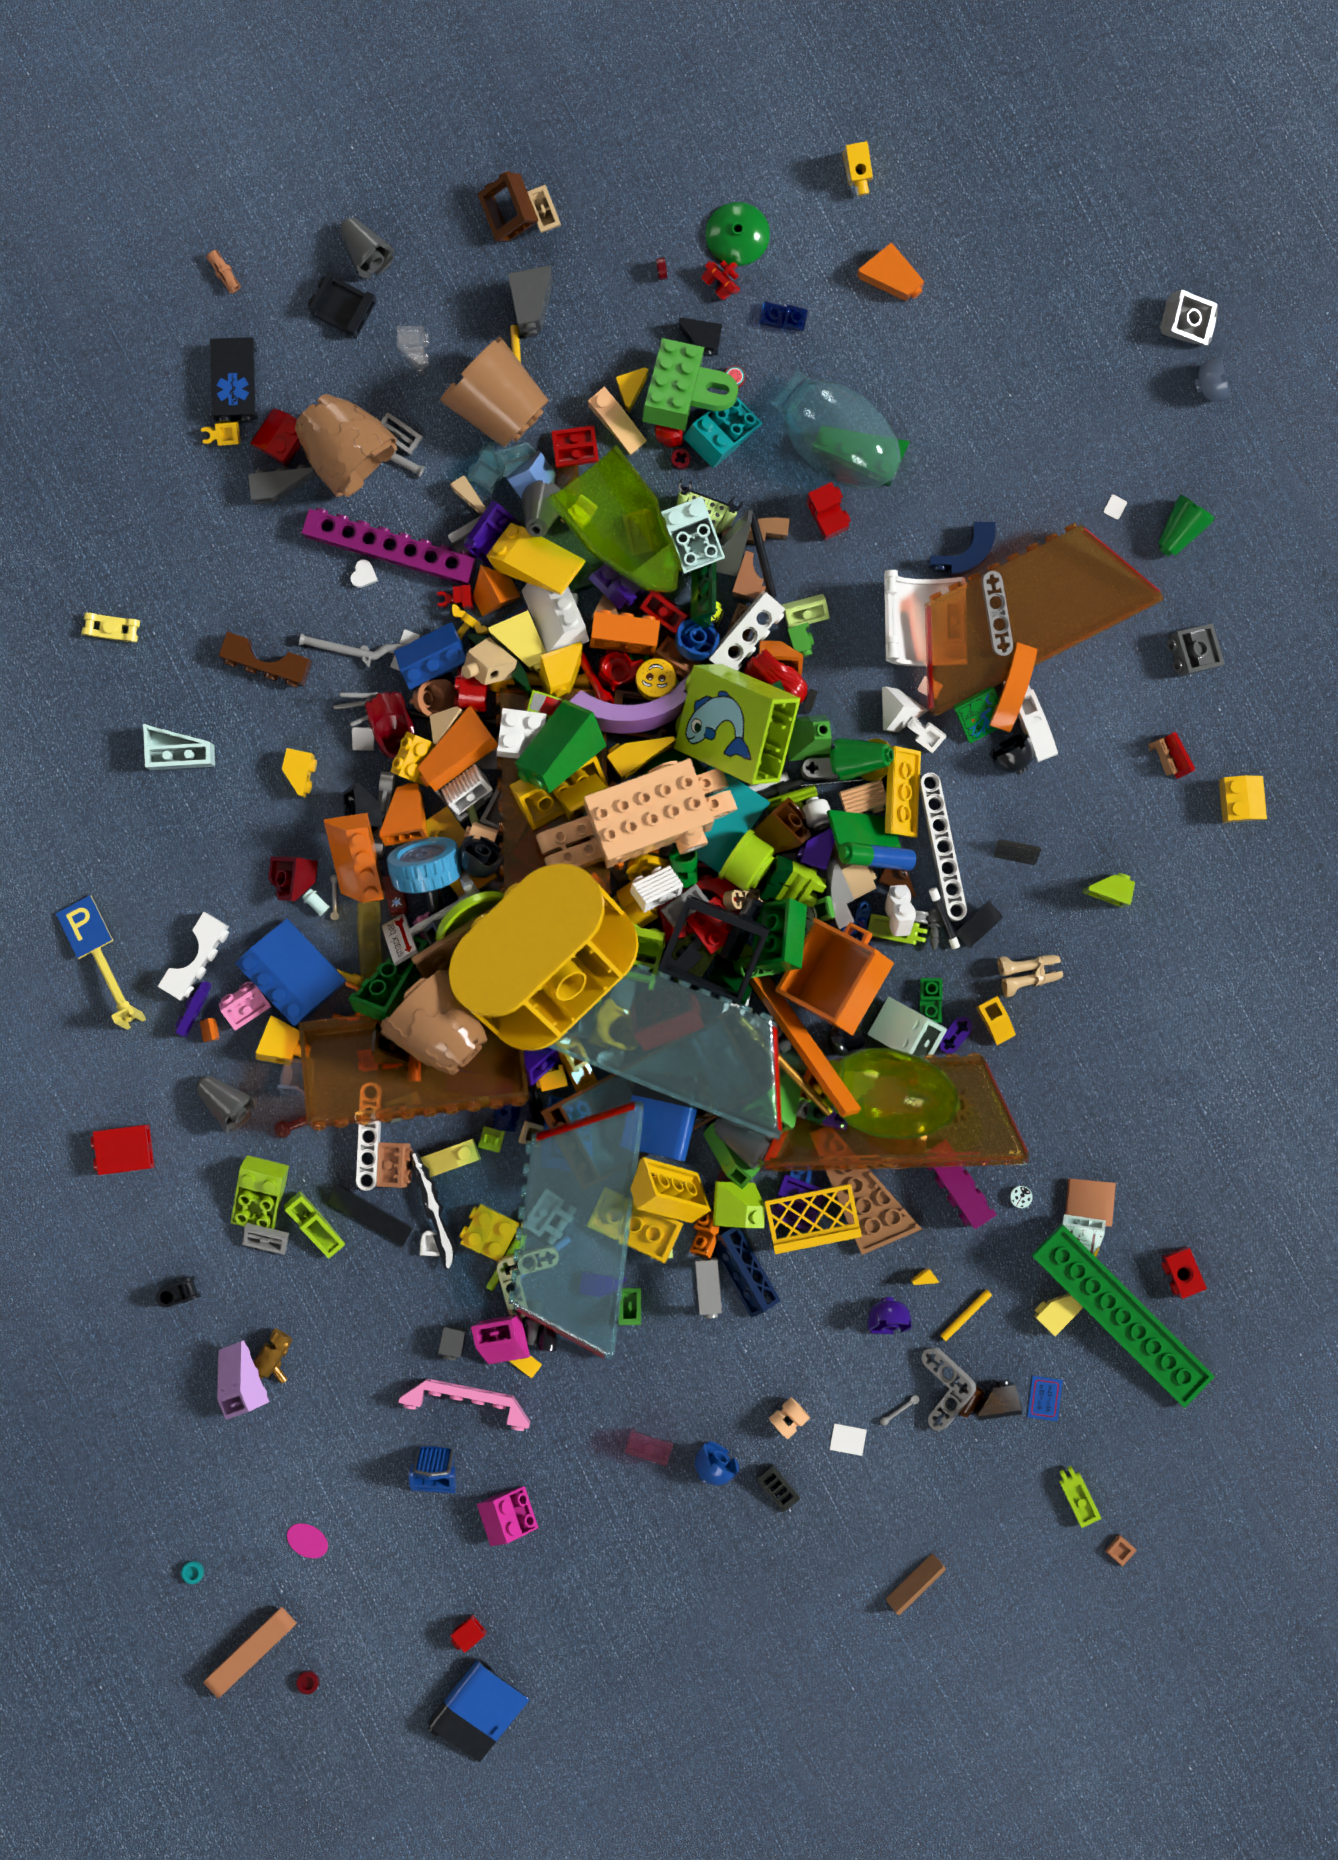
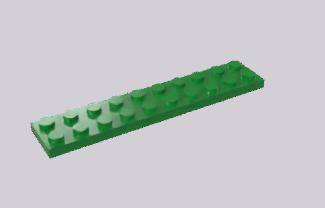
M1060 1224L1031 1254L1183 1408H1186L1215 1377L1063 1224Z

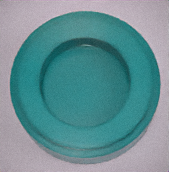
M198 1561L187 1562L181 1570V1577L188 1584H196L204 1576V1567Z

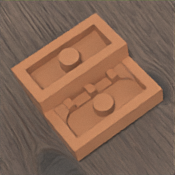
M1068 1178L1065 1214L1105 1220V1226L1112 1227L1116 1183Z

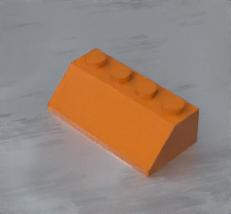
M368 813L324 819L341 894L362 903L383 900L384 883Z

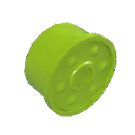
M751 829L746 832L736 845L718 875L720 879L728 880L743 891H748L751 887L755 889L775 859L772 856L774 848L755 836V832Z

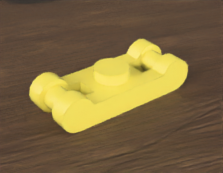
M93 613L84 614L86 622L85 627L82 628V635L137 643L138 636L136 632L137 628L140 627L139 620ZM94 622L100 623L99 630L93 629ZM124 626L128 627L127 634L123 633Z

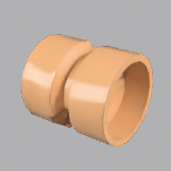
M792 1397L782 1405L783 1409L781 1411L777 1410L769 1417L771 1423L787 1439L797 1431V1426H803L810 1419V1416ZM786 1415L792 1420L789 1424L783 1419Z

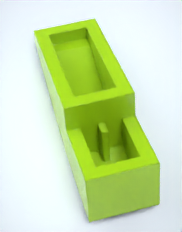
M301 1191L284 1204L285 1211L328 1259L345 1245V1242Z

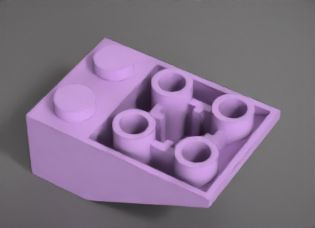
M244 1340L222 1348L218 1353L217 1400L226 1420L250 1412L269 1402L267 1391L261 1383L259 1372L254 1366L250 1350Z

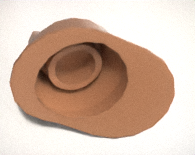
M446 679L427 681L414 690L413 699L409 700V702L414 704L417 711L430 716L453 708L457 691L455 686Z

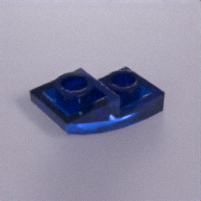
M765 301L762 304L759 324L786 330L804 331L808 310L792 305L782 306Z

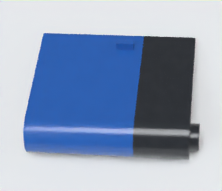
M638 1069L630 1101L635 1103V1109L628 1111L620 1147L685 1162L701 1096L698 1092L697 1078L687 1076V1079Z
M477 1658L427 1721L429 1725L428 1730L437 1737L439 1735L480 1762L530 1699L497 1676L491 1666L485 1661Z

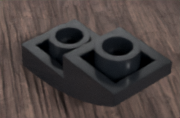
M988 900L972 913V917L959 926L955 933L970 948L1003 918V915Z

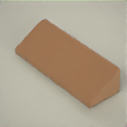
M931 1554L886 1598L888 1604L897 1615H900L945 1571L944 1564L934 1554Z

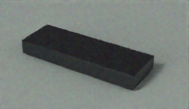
M747 896L739 915L757 921L764 902ZM733 925L719 956L737 962L751 932Z

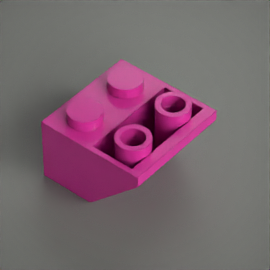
M521 1314L482 1320L471 1326L475 1347L488 1364L530 1357Z
M525 1486L492 1496L477 1504L490 1546L508 1544L538 1529Z

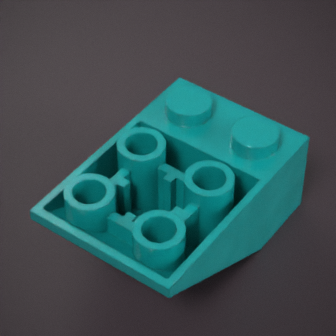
M737 397L732 407L723 411L710 410L696 420L683 438L714 468L735 451L763 423Z

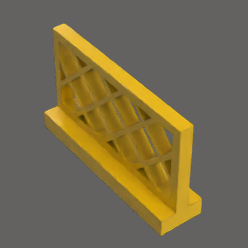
M851 1183L764 1201L775 1254L862 1237ZM848 1189L849 1199L845 1205L834 1199L838 1191ZM834 1192L832 1196H829L828 1194H826V1193ZM822 1194L829 1199L823 1210L812 1203L817 1195ZM797 1199H802L808 1203L801 1214L791 1208V1205ZM791 1201V1202L789 1203V1205H787V1204H785V1203H783V1202ZM831 1201L842 1207L836 1218L825 1212ZM779 1203L786 1207L781 1217L778 1218L771 1213L770 1205ZM849 1203H851L852 1210L847 1207ZM810 1205L821 1212L815 1222L803 1216ZM788 1210L799 1216L793 1227L782 1220ZM844 1210H847L853 1214L854 1223L845 1225L838 1219ZM823 1214L834 1220L831 1226L826 1229L817 1225ZM773 1218H774L775 1220H777V1223L775 1224V1226H774ZM801 1218L812 1225L806 1233H801L795 1229ZM836 1222L841 1225V1226H836V1227H834V1225L836 1224ZM779 1223L791 1229L786 1237H776L775 1229ZM793 1231L797 1233V1235L790 1236Z

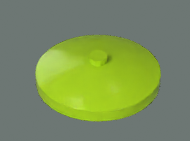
M497 891L481 892L459 902L445 915L439 924L436 942L499 903L503 899L504 893Z

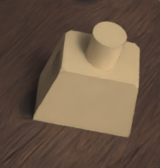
M489 637L467 652L465 664L462 667V674L467 679L474 676L484 685L511 679V674L515 671L517 660Z

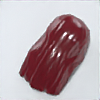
M378 693L375 698L367 701L364 705L369 725L380 750L388 758L394 759L398 754L401 740L405 737L406 732L415 734L414 726L401 693Z

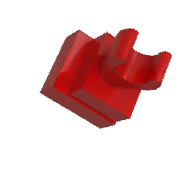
M470 585L454 586L453 594H447L443 591L437 592L438 596L445 597L443 603H437L441 608L454 603L457 606H462L465 610H474L473 590Z

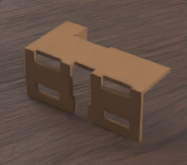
M1164 737L1148 745L1149 751L1156 748L1166 776L1177 773L1179 769L1174 763V758H1171L1169 754L1170 749L1167 747Z

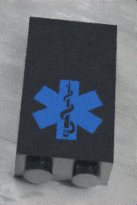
M253 337L210 339L212 416L218 423L231 422V420L251 423L253 420L258 419L255 407L254 352H257V343Z

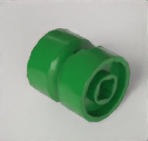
M677 847L671 850L669 853V864L678 876V879L683 883V888L694 886L698 882L697 851L679 854Z

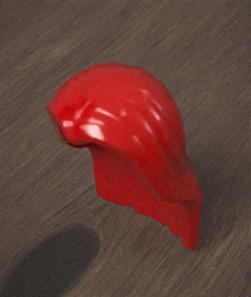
M767 649L761 651V654H757L756 657H752L744 669V674L767 684L781 680L786 692L801 698L799 705L807 696L808 686L801 675L793 667L779 662Z

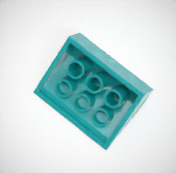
M710 766L707 772L717 768ZM725 772L724 775L729 787L718 793L731 790L738 809L714 820L711 831L705 833L708 844L696 850L698 860L717 873H720L736 845L749 829L752 830L770 804L761 795Z

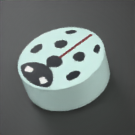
M1017 1186L1010 1192V1201L1018 1208H1025L1032 1202V1193L1027 1187Z

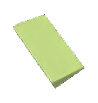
M823 594L782 605L785 608L783 613L787 628L807 622L812 624L830 619L826 598Z

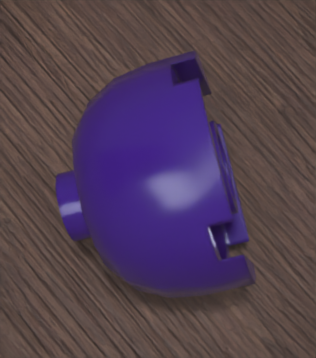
M893 1297L881 1298V1302L876 1303L868 1313V1331L871 1330L873 1334H894V1330L900 1329V1333L912 1328L910 1312L906 1305L899 1301H894Z

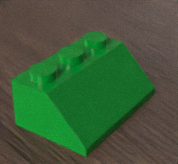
M791 898L764 903L756 922L771 927L756 963V969L776 971L802 969L807 905ZM754 934L753 953L760 938L756 934Z

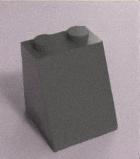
M550 265L508 274L520 336L530 338L542 332L553 286Z

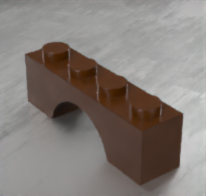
M230 632L226 633L219 653V657L224 660L223 663L228 666L236 667L238 664L244 666V670L249 673L256 674L259 671L265 673V678L274 681L280 678L286 680V685L295 688L298 685H305L312 664L309 658L288 652L282 659L276 662L260 661L254 656L251 641L248 638Z

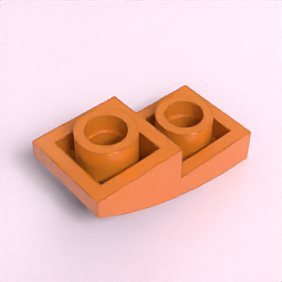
M712 1210L696 1220L693 1228L698 1232L689 1250L693 1255L709 1259L713 1253L720 1227L713 1226L714 1211Z

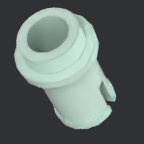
M310 889L302 897L305 900L304 903H308L321 916L330 906L316 894V890Z

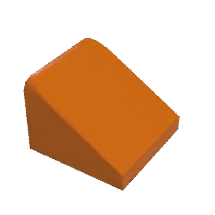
M208 1018L200 1021L203 1042L219 1040L216 1019Z

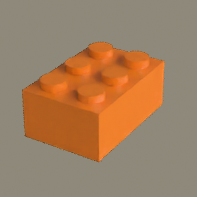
M599 610V612H594L589 647L654 656L657 648L660 620H655L653 616L638 618L634 617L631 613L615 615L609 610Z

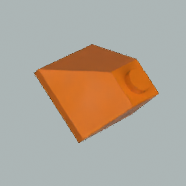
M760 640V654L761 651L767 649L779 662L793 667L802 677L803 654L782 641Z

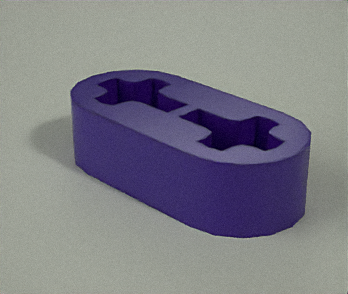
M958 1017L947 1028L939 1043V1048L942 1052L949 1054L955 1052L970 1034L972 1023L968 1018ZM965 1021L967 1031L962 1030L957 1035L955 1033L958 1029L957 1022L962 1023ZM952 1036H955L956 1038L952 1042L954 1047L945 1049L944 1039L949 1040Z

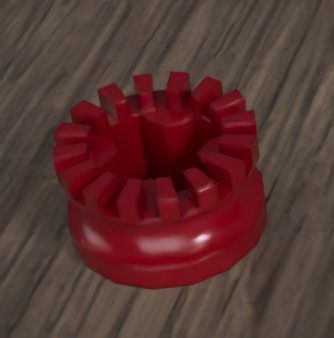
M683 448L676 449L671 455L672 465L679 470L687 468L690 464L689 452ZM677 454H680L681 456H686L684 464H682L681 462H675L677 460Z

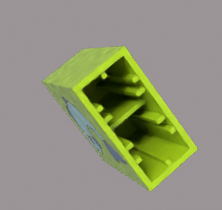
M723 664L694 665L685 683L687 695L683 712L678 717L675 725L677 737L674 749L751 785L780 782L801 698Z

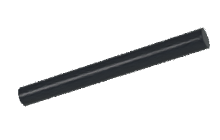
M753 513L751 530L766 590L772 598H775L777 594L757 514Z

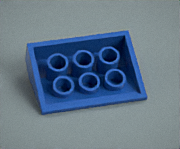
M288 918L253 945L235 963L294 1026H302L347 981Z

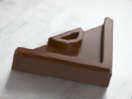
M883 869L878 880L879 883L888 887L906 885L910 890L911 897H916L907 871Z

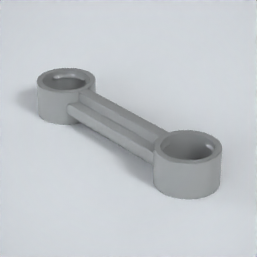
M382 771L379 781L378 802L381 804V809L386 816L394 792L396 774ZM380 827L378 830L373 831V839L377 857L383 859L385 845L380 838Z

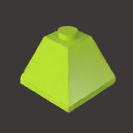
M1118 873V875L1114 874L1084 888L1082 893L1124 908L1131 904L1135 882L1130 880V876Z
M715 1181L713 1226L764 1228L765 1204L755 1183L749 1182L741 1189L734 1182Z

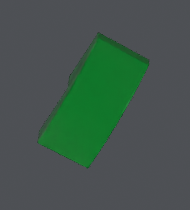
M920 978L919 1013L938 1024L942 1023V978Z

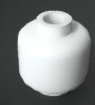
M812 797L806 801L802 811L806 817V825L809 828L819 831L830 826L827 811L831 809L827 800Z

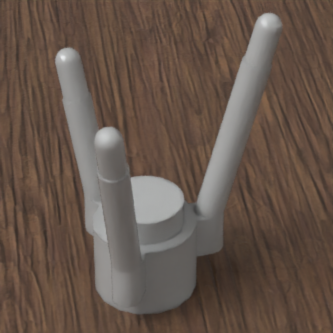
M378 692L340 693V697L366 698V701L334 705L333 708L344 709L365 706L364 704L375 698ZM365 715L351 722L350 726L353 727L368 720V716Z

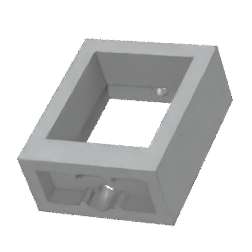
M711 1257L710 1259L695 1258L700 1315H704V1318H716L718 1313H722L717 1257Z

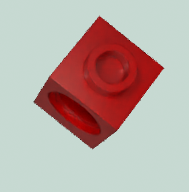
M472 1614L452 1631L451 1642L457 1650L461 1649L465 1653L486 1635L487 1631Z

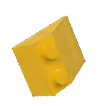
M672 736L624 743L621 746L618 743L608 750L607 761L621 781L647 765L653 758L673 747L676 739Z

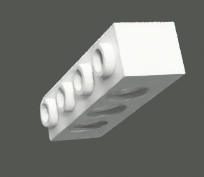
M762 591L720 640L716 650L708 659L714 664H723L738 671L742 666L740 662L744 657H750L755 651V644L759 640L763 641L769 635L770 631L768 629L772 624H778L784 617L783 611L785 608L767 592ZM760 612H765L767 619L764 623L759 624L756 617ZM746 629H751L753 632L752 638L749 640L742 638V633ZM731 646H737L739 649L738 654L734 657L728 655V650Z

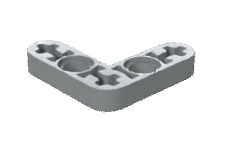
M932 1347L922 1353V1363L949 1388V1391L928 1417L929 1426L933 1430L940 1431L946 1429L971 1399L976 1391V1384L939 1348ZM934 1353L936 1355L934 1357L936 1361L931 1362V1356L929 1354ZM945 1367H950L953 1370L954 1375L951 1379L944 1375ZM966 1383V1384L968 1385V1386H967V1390H968V1391L963 1392V1391H962V1389H963V1386H962V1385ZM949 1398H953L956 1401L957 1408L955 1410H951L948 1407L947 1401ZM945 1412L947 1415L941 1419L942 1423L938 1425L936 1423L937 1417Z

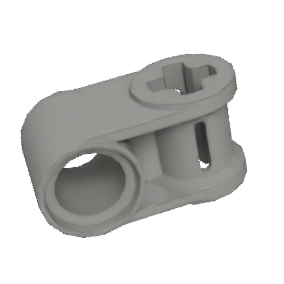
M830 757L807 759L800 770L802 777L809 781H838L837 778H840L838 774H833ZM809 765H812V768L816 769L813 774H810V771L806 770L809 767Z

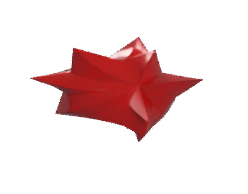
M606 650L605 655L599 660V674L597 678L601 686H610L612 691H614L621 685L633 682L636 679L638 668L645 661H642V659L637 661L631 660L625 651Z

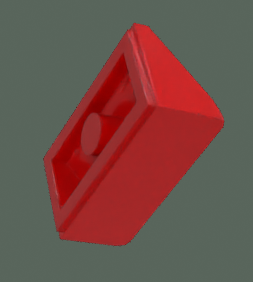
M1177 732L1166 736L1165 742L1170 749L1169 754L1171 758H1174V763L1179 769L1174 774L1175 777L1179 779L1195 771V767Z

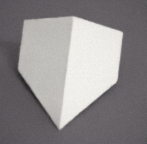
M882 687L884 731L900 732L909 725L907 723L912 716L918 719L929 711L899 689Z

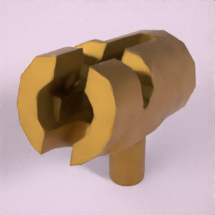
M275 1328L269 1337L273 1344L265 1343L253 1363L259 1372V1378H269L273 1373L280 1384H282L288 1378L280 1369V1360L283 1356H286L293 1340L288 1334Z

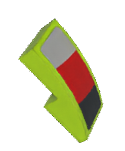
M532 690L527 711L547 714L546 718L549 719L564 700Z

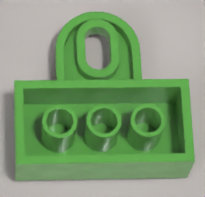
M662 338L644 405L642 422L685 431L691 406L712 411H723L732 407L738 396L737 382L725 372L701 367L704 347ZM712 387L725 390L728 394L712 393L707 388Z

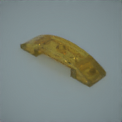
M380 901L357 903V943L362 983L366 979H370L377 971L376 968L382 963L379 925L381 923Z

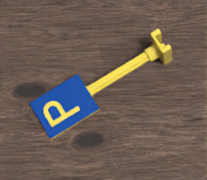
M89 895L57 912L58 920L77 958L80 959L90 953L93 954L117 1003L116 1008L118 1012L111 1015L114 1023L128 1030L131 1028L128 1022H131L133 1019L137 1018L142 1022L145 1021L146 1018L143 1012L131 1006L125 1000L101 951V947L112 942L113 939L92 896Z

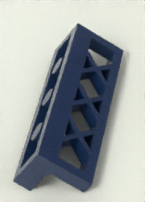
M732 1227L718 1235L713 1251L750 1317L752 1318L764 1313L779 1303L781 1300L741 1229ZM733 1232L738 1239L737 1245L729 1237ZM742 1253L747 1255L749 1259L748 1264L743 1262L741 1258ZM753 1272L757 1273L759 1283H756L752 1278ZM764 1291L768 1293L772 1300L768 1304L763 1297Z

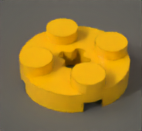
M650 852L637 856L627 863L628 879L632 882L639 876L646 877L657 867L661 866L664 868L669 866V860L654 856Z

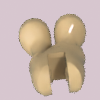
M1042 955L1026 961H1011L1008 957H998L997 964L1001 976L1033 970L1031 975L1003 978L1001 985L1004 996L1006 998L1012 997L1019 988L1033 985V987L1061 979L1063 977L1062 971H1053L1045 974L1044 965L1050 966L1060 963V957L1057 955Z

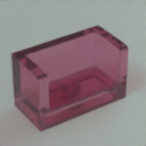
M631 1428L624 1453L667 1466L673 1448V1441L669 1440V1442L636 1432V1429Z

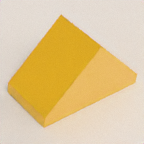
M645 367L616 377V383L625 410L629 413L649 376V369Z

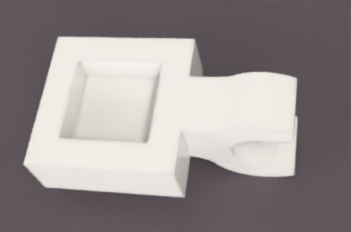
M912 716L907 723L909 724L908 728L918 734L915 740L931 753L946 738V734L930 722L924 726L918 719Z

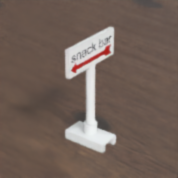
M466 872L459 877L465 894L458 897L459 900L411 928L404 913L381 926L395 966L418 953L413 938L414 935L423 931L432 921L444 918L462 900L480 893Z

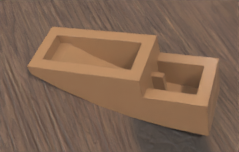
M790 518L758 519L764 544L765 537L787 540ZM750 526L746 543L755 544ZM729 528V529L723 531V532H722V537H723L731 528Z

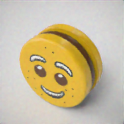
M659 658L649 659L641 664L636 673L638 691L649 701L657 700L670 693L677 686L676 673L672 665Z

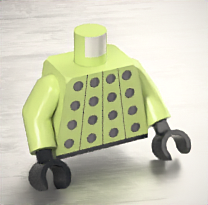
M683 479L680 480L677 506L702 496L717 535H720L732 525L737 511L743 506V501L740 502L739 506H735L733 504L735 497H733L727 504L692 491L691 480L688 487L682 485Z

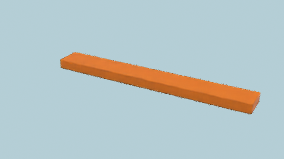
M769 975L750 978V985L840 1115L845 1117L857 1114L861 1107L785 998L775 992L777 987Z

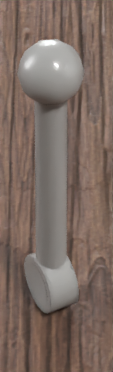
M332 875L330 877L332 882V913L330 918L338 920V879L336 875Z
M916 1395L911 1396L910 1401L889 1416L882 1417L880 1420L881 1425L886 1426L889 1420L910 1405L918 1404L919 1397Z

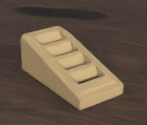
M464 475L450 484L452 490L480 515L486 510L485 506Z

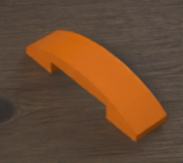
M1016 642L1010 660L1011 666L989 726L1011 732L1032 676L1037 655L1036 648Z

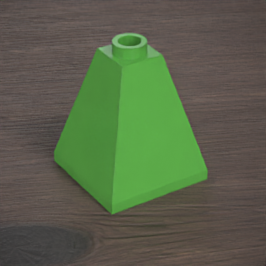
M826 715L796 717L797 721L794 723L787 751L788 761L830 757L832 737L828 717Z
M786 1073L780 1076L783 1131L778 1130L776 1086L750 1099L740 1108L756 1124L776 1131L777 1134L774 1136L793 1129L796 1122L801 1089Z

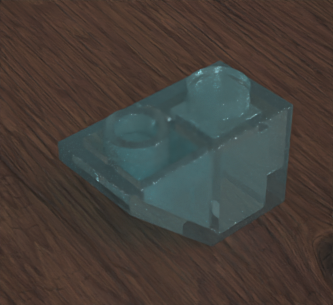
M492 441L488 445L484 444L478 454L480 458L476 464L472 463L467 471L469 482L490 495L502 478L496 448Z

